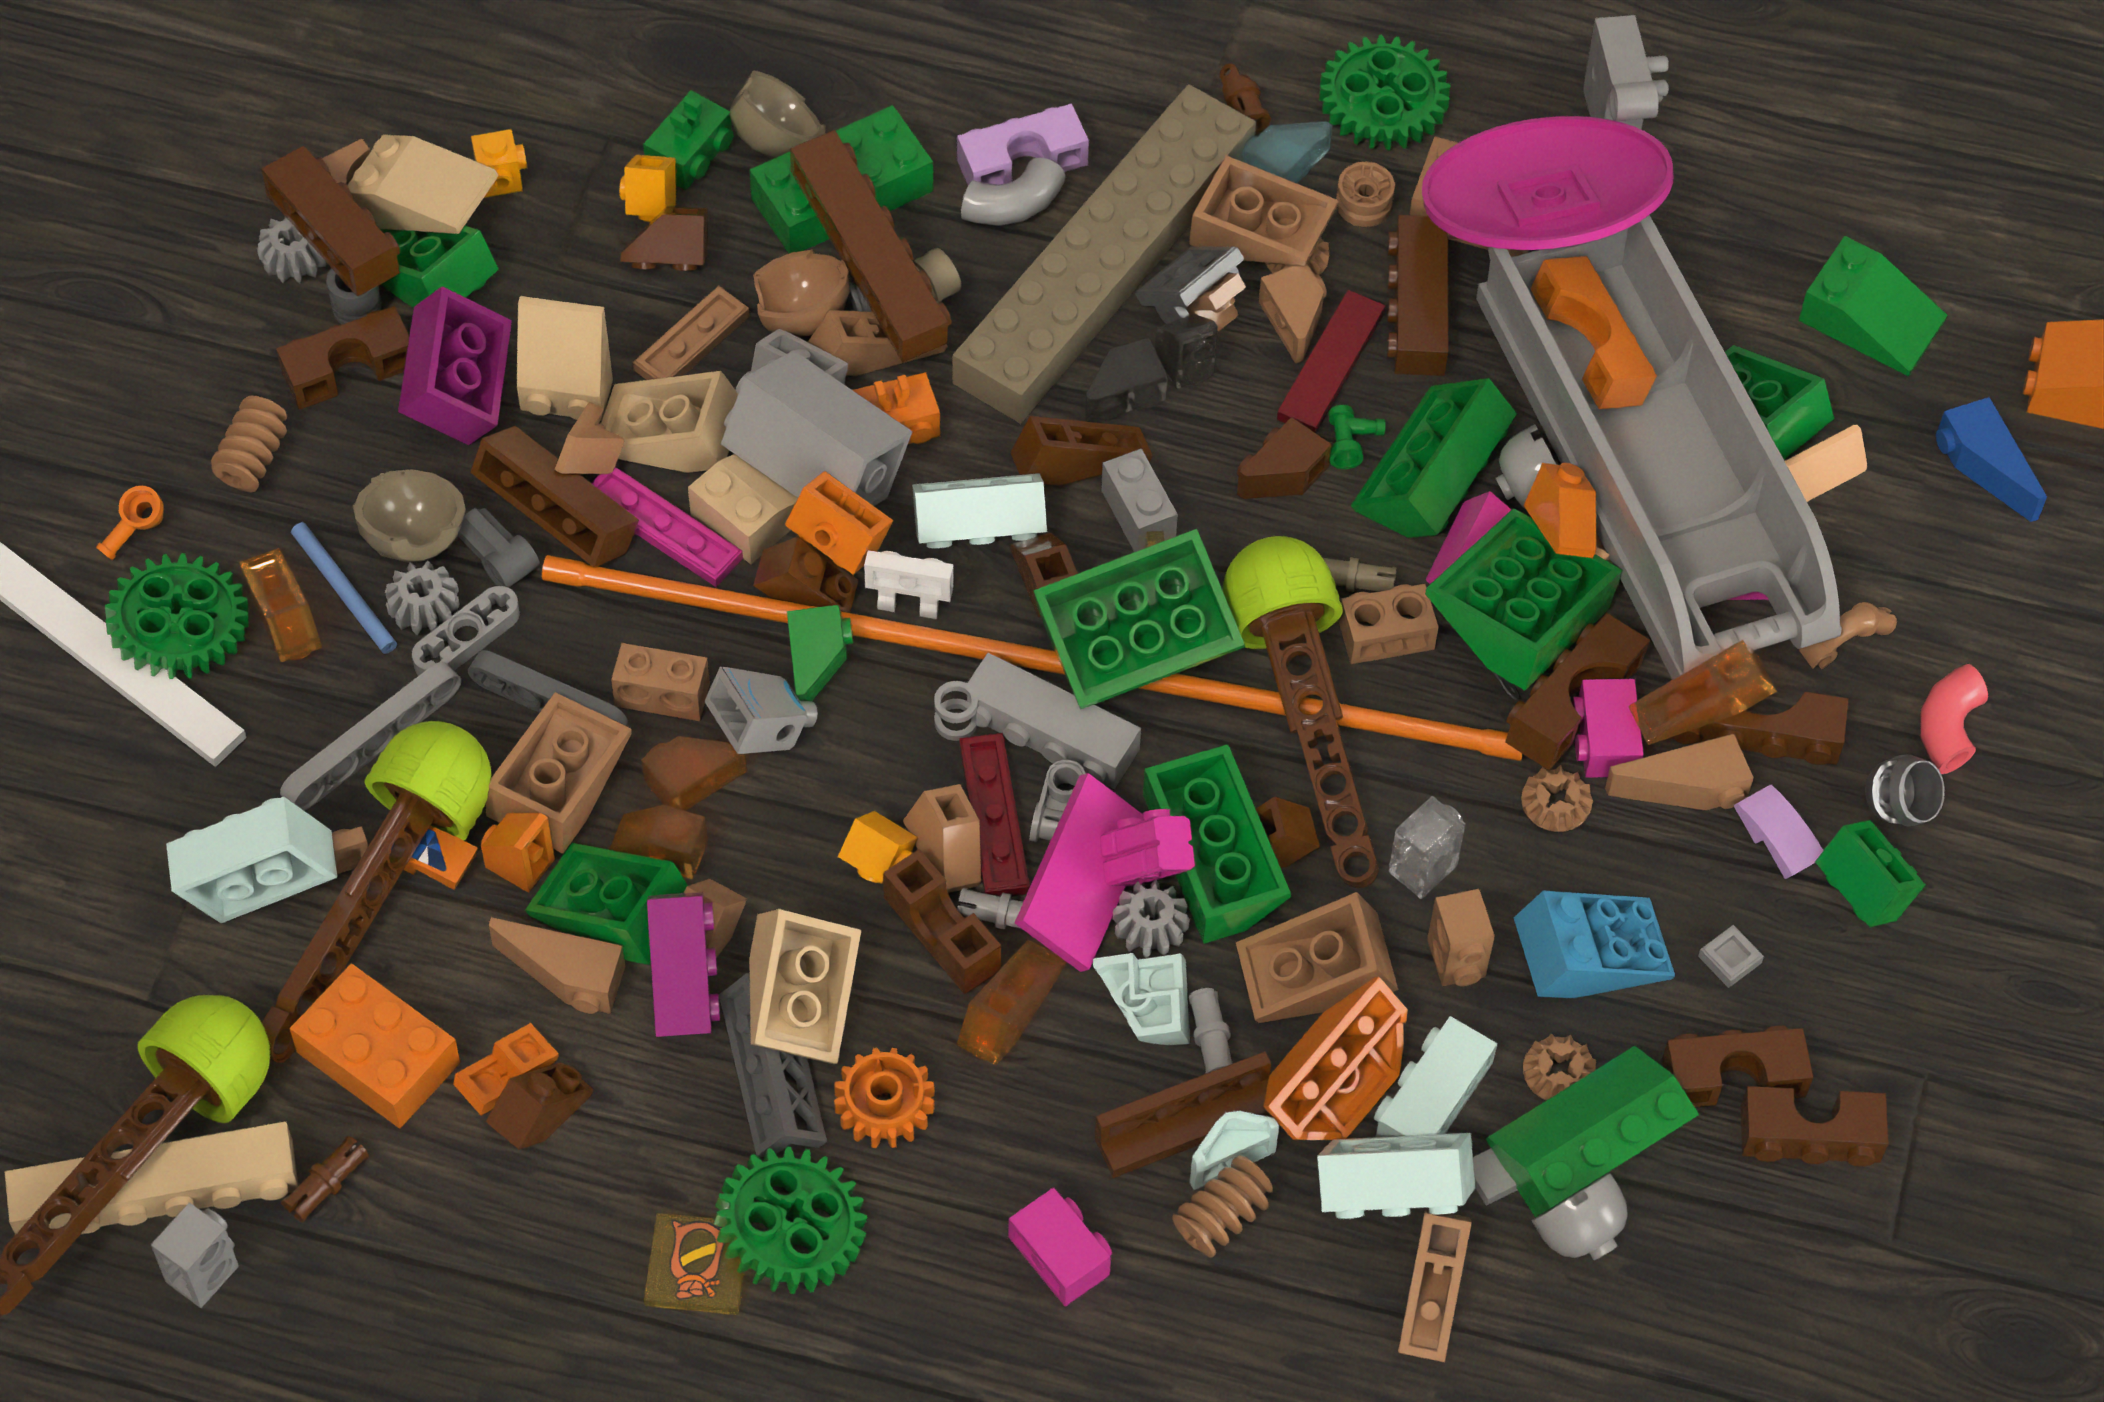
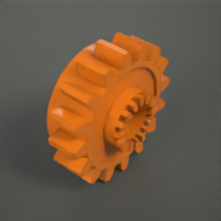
M873 1048L872 1054L865 1057L857 1054L852 1068L843 1066L841 1069L843 1081H837L834 1085L835 1096L838 1097L834 1099L835 1114H842L841 1127L843 1130L854 1126L855 1141L859 1142L868 1135L871 1137L873 1148H877L881 1139H887L890 1147L896 1148L898 1136L903 1135L905 1139L911 1142L914 1140V1126L923 1130L928 1127L926 1114H934V1099H932L934 1096V1082L927 1081L928 1069L926 1066L919 1068L915 1066L914 1055L910 1054L907 1057L899 1055L897 1048H892L890 1052H880L878 1048ZM882 1093H885V1095L890 1094L893 1097L889 1100L876 1099L877 1095L882 1096Z

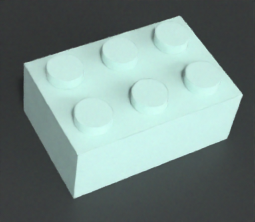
M284 796L269 799L261 806L244 813L229 815L219 823L204 829L192 830L186 833L184 837L167 843L172 892L220 923L337 878L332 831Z
M1471 1133L1332 1140L1317 1156L1322 1212H1335L1336 1218H1357L1364 1216V1210L1382 1209L1383 1216H1403L1411 1213L1410 1208L1429 1207L1430 1214L1454 1213L1458 1211L1457 1206H1463L1475 1189Z

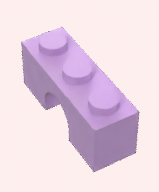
M1069 104L1058 108H1048L1043 112L1022 118H1012L998 125L983 129H973L965 134L958 135L957 161L968 185L972 180L1000 185L1012 182V160L1021 156L1047 158L1060 165L1064 172L1087 166L1089 140L1073 105Z

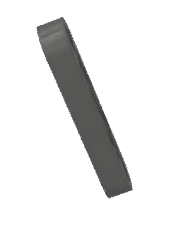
M486 650L480 651L468 668L469 676L479 686L539 713L556 692L625 726L628 723L626 715L614 705L496 653Z

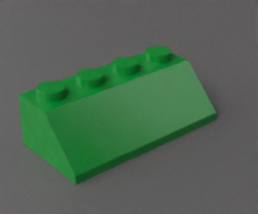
M1489 378L1431 386L1351 504V507L1355 512L1407 538L1438 535L1447 526L1448 518L1457 504L1466 497L1468 487L1476 475L1487 465L1488 457L1497 443L1506 436L1507 428L1517 413Z
M1228 744L1144 769L1143 797L1149 811L1170 809L1171 816H1186V818L1190 819L1192 840L1189 841V844L1193 846L1195 867L1192 870L1175 875L1203 944L1248 930L1291 897L1287 882Z
M1633 1046L1486 1138V1141L1504 1169L1517 1184V1190L1536 1218L1697 1117L1699 1113L1675 1076L1638 1047Z

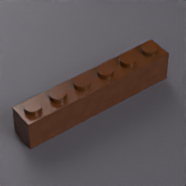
M833 130L790 148L791 173L841 259L846 264L848 271L901 362H906L947 344L948 326L951 325L949 312L944 303H937L931 294L932 286L924 270L918 271L914 265L913 253L907 240L904 237L899 239L895 233L894 221L890 211L885 205L880 207L875 199L874 185L867 174L861 175L856 166L857 159L851 145L848 142L843 144L837 132Z

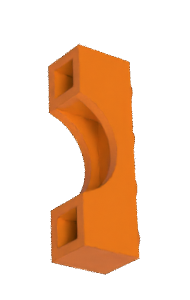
M1588 257L1544 259L1530 290L1547 319L1559 321L1575 328L1592 344L1595 352L1582 377V381L1598 409L1643 405L1657 375Z

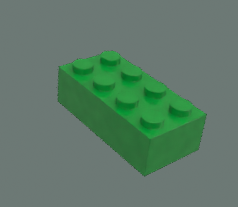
M893 105L836 130L842 143L848 142L851 145L857 159L856 166L861 175L867 174L870 177L876 192L875 199L880 207L885 205L889 211H892L933 192V161ZM790 152L750 169L752 201L788 254L807 250L830 239L791 173Z

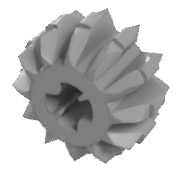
M286 217L281 222L271 218L270 229L260 230V243H258L257 248L259 259L262 260L268 275L277 274L282 283L289 277H294L300 284L302 276L305 274L316 278L317 267L326 266V261Z
M428 560L422 568L417 569L415 565L409 562L407 573L394 571V583L386 584L387 588L385 590L388 614L391 615V618L396 619V624L401 630L411 626L412 631L417 636L422 628L429 627L430 631L436 629L437 623H443L452 616L451 613L457 612L460 605L457 596L459 592L457 582L454 581V578H449V573L444 566L433 570V565Z
M1156 879L1151 884V889H1145L1137 881L1133 887V893L1123 891L1119 896V906H1116L1113 910V920L1117 924L1115 926L1117 939H1126L1128 952L1137 947H1142L1145 958L1150 956L1152 949H1157L1165 956L1169 952V944L1179 947L1183 942L1182 932H1186L1189 928V917L1185 914L1187 912L1185 899H1176L1174 886L1164 891L1159 890L1160 885Z

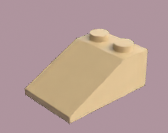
M382 135L361 167L355 171L347 187L355 203L360 208L366 207L371 212L379 229L459 234L499 175L491 167L417 137Z
M520 296L518 302L517 390L520 410L529 411L536 415L553 414L568 416L578 420L587 404L591 402L605 408L600 420L602 421L613 382L604 307Z
M722 371L614 384L601 424L606 426V430L624 438V444L618 457L620 460L686 473L707 471L718 461L728 456L729 450L721 445L726 430L724 421L734 407L738 393Z
M735 454L718 461L688 486L691 516L743 551V559L749 564L755 562L762 556L764 549L772 547L791 530L785 526V523L798 498Z
M781 909L757 915L749 958L752 1045L826 1063L838 1064L861 930Z

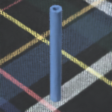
M304 522L296 524L292 528L291 534L382 653L387 654L393 651L397 646L394 638Z

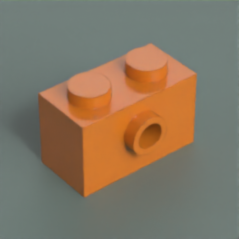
M824 471L803 487L785 526L798 534L803 541L813 545L831 558L836 565L854 575L864 567L868 550L878 551L894 520Z

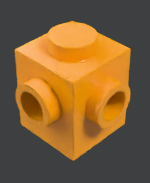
M512 129L471 136L475 161L495 169L499 175L484 198L523 191L520 169L527 168L523 144L515 145Z
M635 155L625 166V175L621 178L619 192L621 200H625L627 215H639V219L643 221H652L667 206H676L675 158Z
M873 811L855 818L838 857L857 868V873L862 878L870 882L882 884L883 872L911 855L918 837L878 812Z

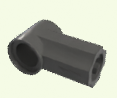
M474 508L464 515L458 537L482 561L486 573L496 586L509 588L540 566L538 556L531 545L520 535L513 537L486 508Z

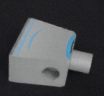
M728 667L719 668L704 701L737 754L790 750L794 747L802 728L813 727L818 715L815 703L812 701H799L784 678Z

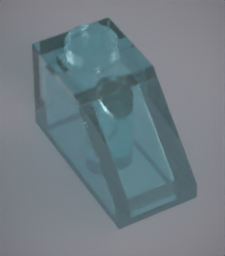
M1327 121L1270 125L1258 137L1253 136L1246 143L1242 151L1244 163L1298 183L1330 150L1332 125Z

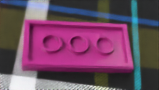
M1089 773L1079 776L1014 922L1080 972L1090 969L1113 916V910L1118 905L1119 896L1125 886H1109V884L1105 883L1103 863L1106 861V858L1102 856L1100 836L1105 832L1117 829L1116 821L1126 818H1143L1144 820L1141 812Z

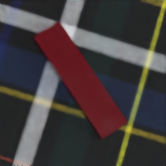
M1350 290L1346 292L1277 411V420L1286 423L1292 417L1314 433L1317 432L1382 319L1386 305Z
M1003 733L959 738L968 800L980 822V864L984 893L1001 897L1002 893L1012 896L1027 894L1030 885Z

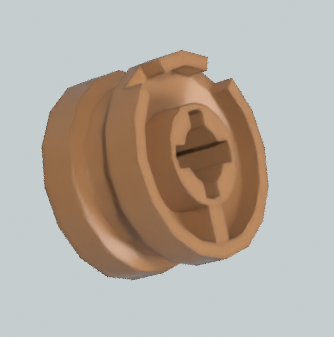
M1372 162L1354 163L1345 168L1339 177L1336 198L1339 200L1338 213L1342 218L1355 226L1362 227L1375 226L1385 221L1391 213L1395 182L1391 173L1383 166Z

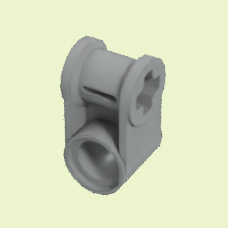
M1060 760L1049 767L1040 801L1037 803L1034 811L1030 841L1037 842L1039 838L1051 841L1073 791H1062L1057 786L1063 783L1076 785L1079 776L1085 774L1083 767L1079 763L1072 760Z

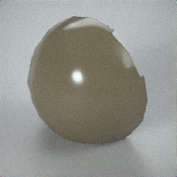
M753 71L730 107V118L737 135L752 150L770 158L781 156L790 152V148L826 134V125H820L817 117L804 103L806 99L775 77L759 71Z
M413 469L389 471L371 478V483L358 494L355 505H353L359 533L369 545L381 556L407 563L423 562L438 556L450 547L458 536L466 511L463 495L450 481L434 473Z

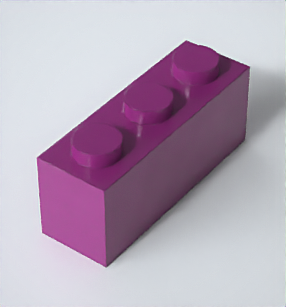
M703 892L648 896L647 909L656 1037L711 1033V1021H720L719 994H710L709 976L717 975L716 948L707 949L706 930H714L713 903H704Z

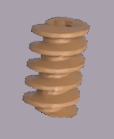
M248 396L244 398L239 406V411L236 412L232 420V424L229 425L225 433V438L222 439L218 446L219 451L215 452L211 460L212 472L215 476L231 487L245 492H255L260 485L258 479L263 478L266 473L265 465H269L273 460L271 452L278 450L280 446L279 439L284 438L287 432L286 426L282 423L287 419L286 411L278 404L263 397Z
M1241 1155L1232 1160L1231 1168L1226 1167L1219 1171L1218 1180L1212 1179L1205 1184L1204 1191L1194 1193L1191 1203L1186 1202L1182 1204L1178 1209V1215L1173 1214L1172 1216L1173 1223L1183 1238L1193 1248L1209 1258L1216 1255V1250L1211 1243L1212 1239L1222 1246L1229 1243V1238L1224 1230L1226 1227L1235 1234L1242 1232V1225L1237 1218L1238 1216H1241L1248 1222H1253L1256 1219V1215L1251 1207L1252 1204L1261 1210L1269 1208V1202L1264 1195L1265 1192L1271 1193L1273 1191L1269 1178L1254 1162Z

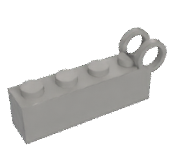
M990 653L986 654L968 683L962 681L947 682L938 688L934 696L936 711L934 723L937 732L942 737L948 740L959 741V738L970 737L976 731L977 726L989 727L999 733H1003L1007 740L1017 746L1026 745L1042 753L1053 764L1060 760H1072L1079 763L1083 767L1085 774H1091L1102 784L1112 789L1116 788L1140 750V727L1096 705L1080 710L1073 694ZM960 691L967 694V701L963 699H950L941 704L942 698L949 692ZM962 709L964 711L961 713H952L948 710ZM941 718L950 723H962L971 719V722L965 729L954 731L946 728Z

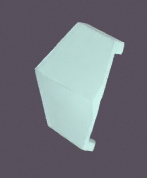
M1243 1111L1225 1113L1214 1124L1192 1156L1190 1175L1192 1188L1196 1190L1204 1186L1208 1181L1218 1179L1219 1171L1226 1167L1231 1168L1232 1160L1237 1156L1241 1155L1252 1162H1256L1275 1153L1279 1125L1275 1118Z

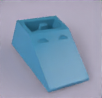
M1542 891L1514 917L1536 993L1539 997L1578 998L1671 980L1675 977L1650 898Z

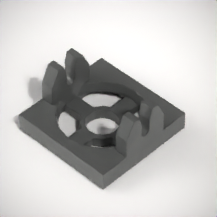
M1191 246L1138 289L1135 295L1142 306H1154L1160 318L1171 330H1175L1177 327L1185 330L1191 325L1189 313L1185 307L1190 305L1227 273L1239 274L1236 266L1244 260V257L1238 247Z

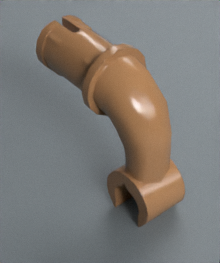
M1858 603L1851 610L1840 616L1841 636L1800 648L1799 651L1812 668L1818 665L1823 669L1835 660L1838 655L1836 649L1845 641L1857 635L1861 637L1871 636L1874 633L1888 635L1896 628L1897 619L1895 615L1890 614L1892 611L1886 607L1877 608L1871 603Z

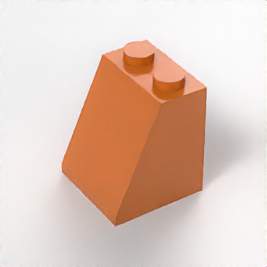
M2104 319L2047 322L2042 337L2033 338L2028 361L2035 362L2034 371L2028 370L2022 394L2029 396L2027 412L2104 429Z

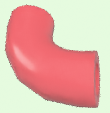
M1970 664L1954 669L1931 688L1921 708V741L1931 762L1939 769L1941 774H1947L1961 767L1976 752L1975 746L1968 738L1964 729V719L1971 710L1986 703L1988 691L1981 674Z

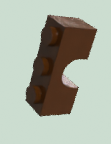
M393 306L384 310L373 311L365 317L345 324L331 326L326 331L312 336L292 340L288 344L276 348L282 374L298 409L301 410L339 396L334 374L344 364L350 362L364 363L373 370L378 381L403 373L410 336L396 307Z
M920 849L883 872L884 899L964 994L1001 970L1000 943L974 913L964 918L958 912L948 895L945 878Z
M1772 1026L1762 1032L1744 1033L1741 1030H1728L1717 1036L1699 1037L1696 1034H1683L1672 1040H1667L1662 1056L1663 1067L1675 1076L1694 1107L1717 1104L1723 1087L1721 1074L1730 1070L1747 1073L1755 1080L1758 1087L1794 1088V1098L1806 1097L1813 1080L1803 1028L1788 1029L1786 1026Z
M1747 1086L1740 1106L1742 1156H1754L1760 1161L1772 1162L1781 1158L1801 1159L1808 1164H1821L1831 1160L1848 1161L1850 1165L1863 1167L1880 1163L1889 1144L1886 1093L1840 1091L1832 1109V1120L1826 1123L1810 1122L1797 1112L1794 1104V1088Z

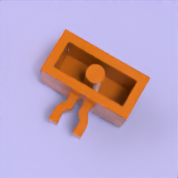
M926 372L909 377L905 375L897 376L896 380L884 383L881 380L874 382V385L853 390L913 431L908 444H921L929 441L931 438L940 436V411Z

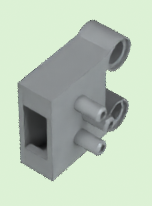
M1635 15L1595 18L1583 91L1590 117L1622 122L1642 129L1643 119L1656 118L1658 102L1663 99V96L1668 94L1667 81H1653L1651 73L1666 72L1669 68V62L1665 55L1646 57Z

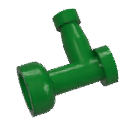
M1348 405L1332 407L1328 415L1329 422L1335 429L1336 442L1331 446V465L1338 469H1351L1360 465L1363 461V450L1361 445L1353 440L1352 435L1374 434L1376 436H1384L1385 419L1354 418L1352 407Z

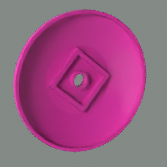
M1558 116L1523 120L1501 125L1473 135L1439 156L1430 166L1423 179V206L1429 218L1439 228L1452 236L1470 243L1512 250L1568 247L1613 235L1649 216L1664 202L1671 191L1674 177L1673 163L1668 150L1659 140L1639 128L1622 122L1581 116Z

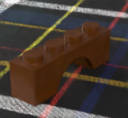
M1608 613L1595 626L1589 623L1581 632L1576 642L1577 646L1573 651L1565 649L1559 656L1553 668L1554 672L1549 677L1543 674L1537 680L1527 702L1525 703L1520 700L1512 708L1506 720L1511 726L1505 743L1547 770H1550L1572 745L1581 716L1573 707L1569 697L1580 691L1582 680L1630 679L1641 667L1650 640Z
M1716 677L1703 678L1681 686L1676 685L1671 680L1667 697L1663 737L1675 739L1683 744H1694L1734 734L1741 750L1762 753L1770 758L1790 757L1802 759L1814 765H1837L1845 740L1849 698L1804 692L1799 701L1790 709L1778 714L1759 715L1747 712L1733 704L1724 694Z

